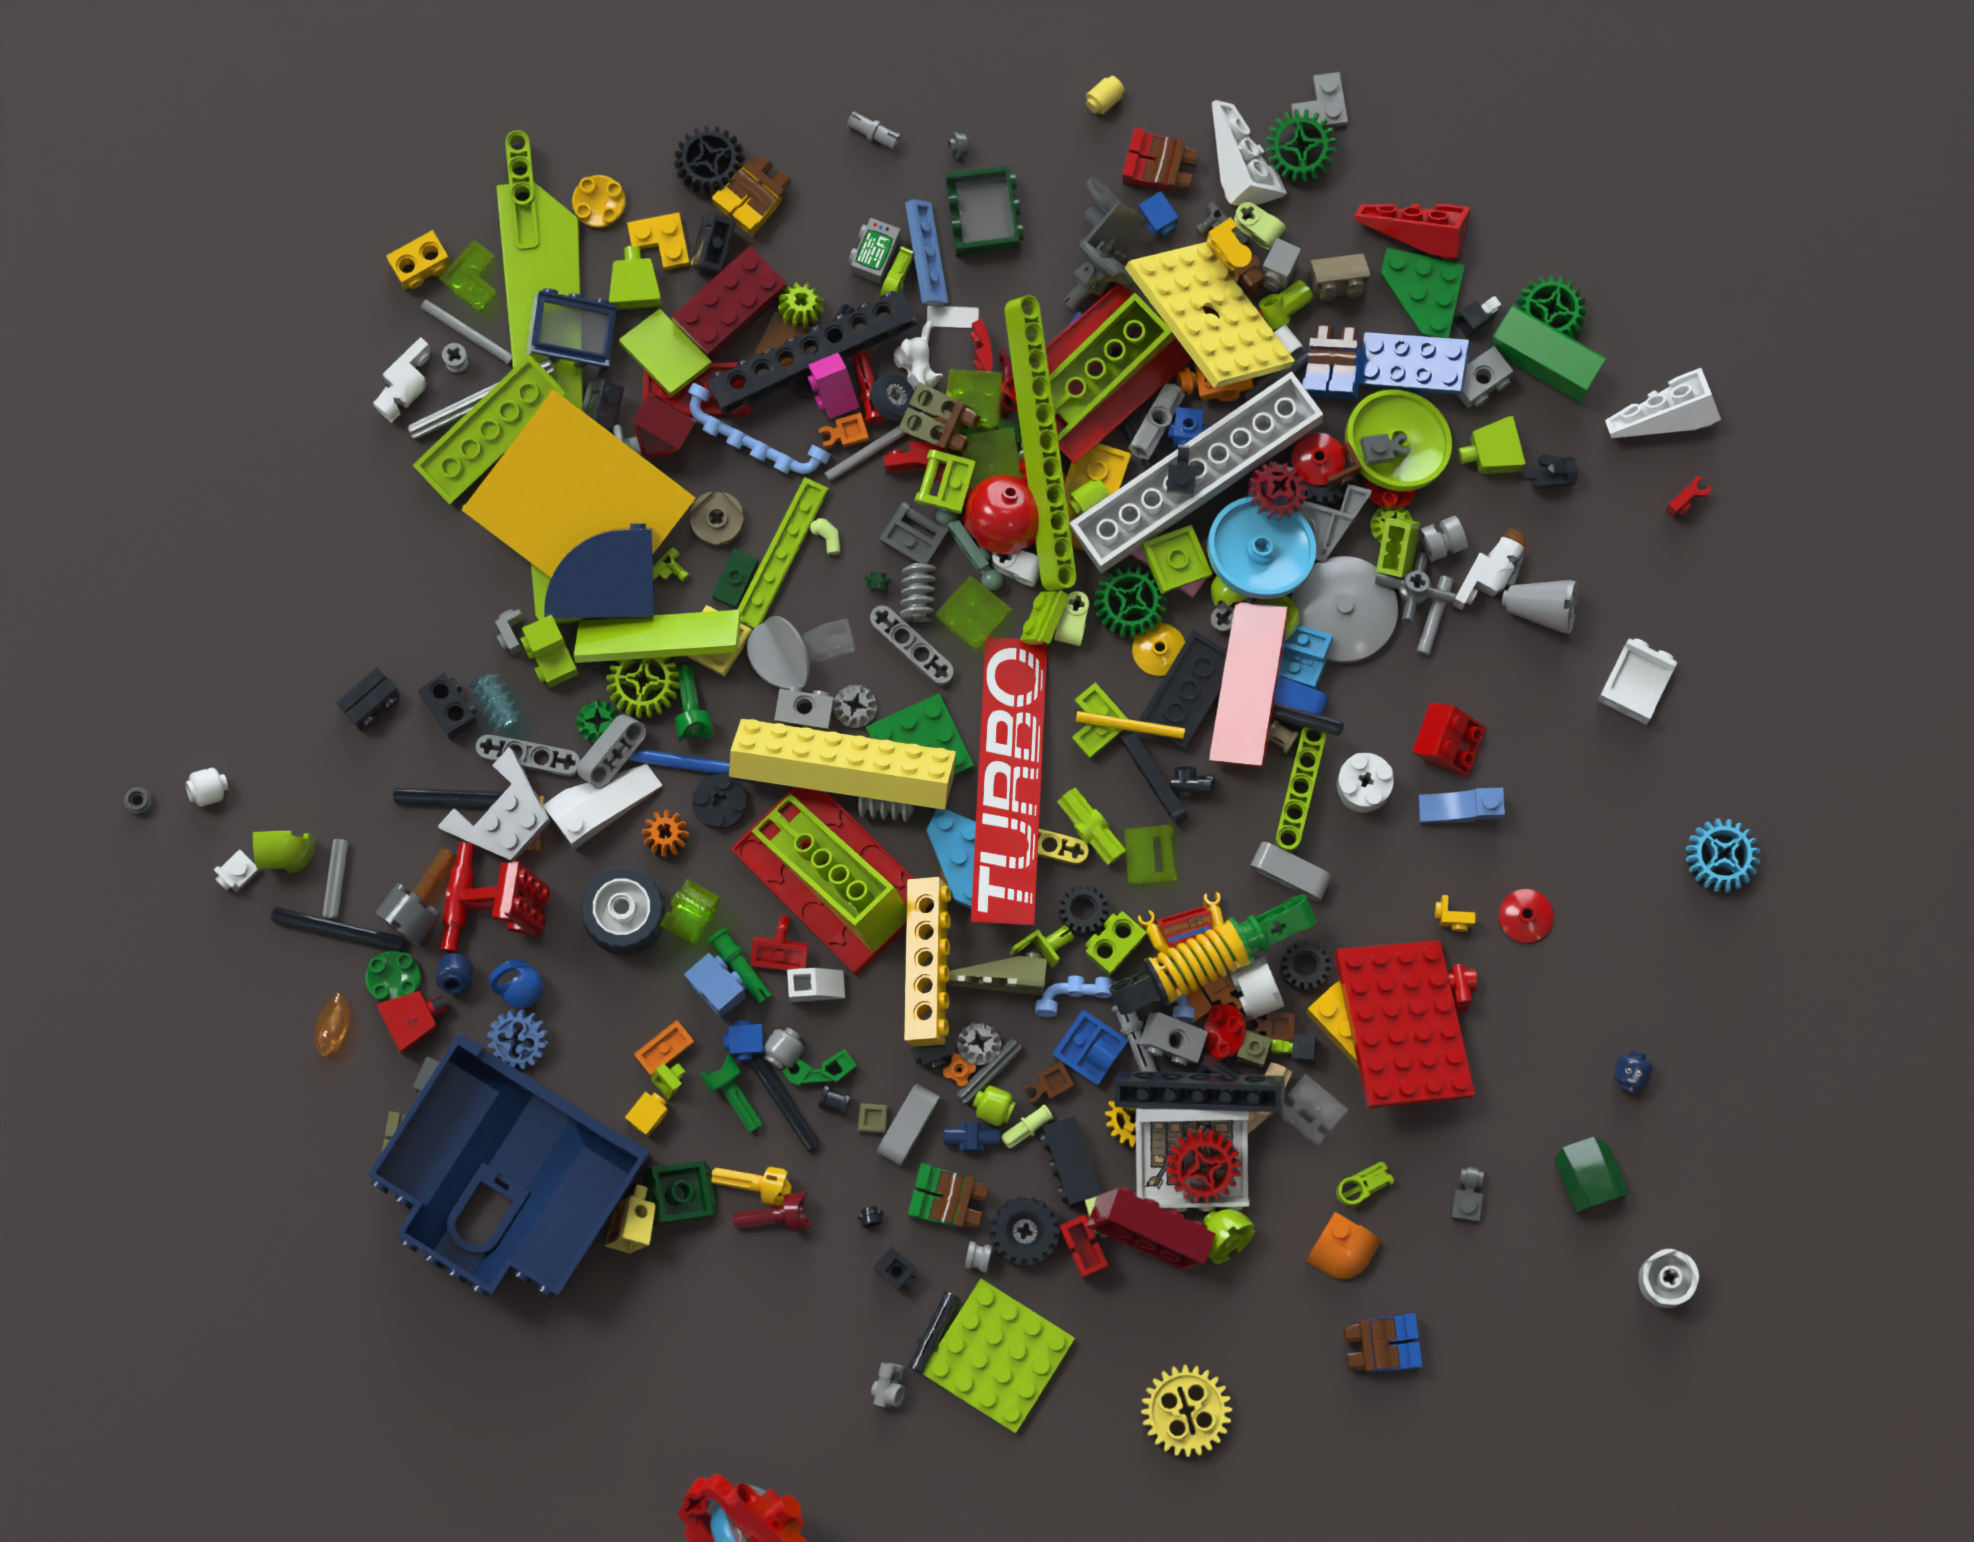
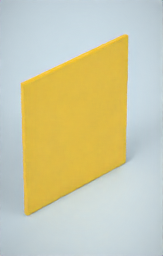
M553 389L470 500L463 505L462 511L552 578L562 559L583 540L604 531L630 528V523H646V528H652L654 553L689 506L695 502L696 497Z

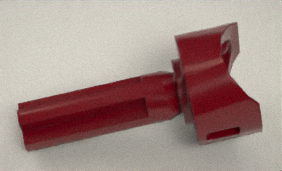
M808 1192L785 1194L783 1206L735 1212L732 1219L733 1225H735V1229L785 1221L790 1231L810 1229L813 1227V1223L808 1219L804 1210V1200Z

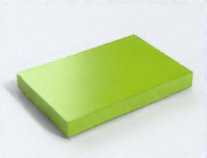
M661 309L657 310L619 339V344L670 397L712 366L711 360Z

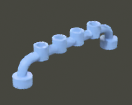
M693 383L688 392L693 395L690 401V412L698 422L704 424L703 431L714 437H717L718 433L727 436L726 443L737 449H741L742 445L752 449L750 455L764 462L766 457L775 461L776 463L773 467L785 474H788L790 470L800 474L811 473L817 469L821 462L827 464L831 456L830 453L812 445L807 454L811 456L810 461L800 463L704 413L700 405L702 400L708 402L712 394L709 390Z
M1069 976L1068 983H1056L1046 989L1042 999L1036 1001L1035 1014L1042 1017L1056 1016L1058 1003L1053 998L1058 994H1067L1072 997L1094 995L1098 998H1109L1112 996L1109 990L1112 986V980L1107 977H1098L1095 979V984H1084L1083 977ZM1182 995L1176 1000L1179 1006L1173 1008V1018L1187 1024L1193 1023L1195 1009L1190 1007L1188 998Z

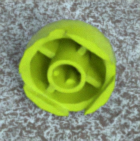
M1224 1209L1218 1212L1212 1211L1203 1220L1204 1224L1208 1226L1207 1229L1216 1233L1208 1257L1214 1264H1221L1231 1259L1228 1254L1235 1248H1237L1238 1253L1242 1251L1255 1234V1230L1252 1228L1255 1227L1254 1224L1242 1212L1234 1209Z

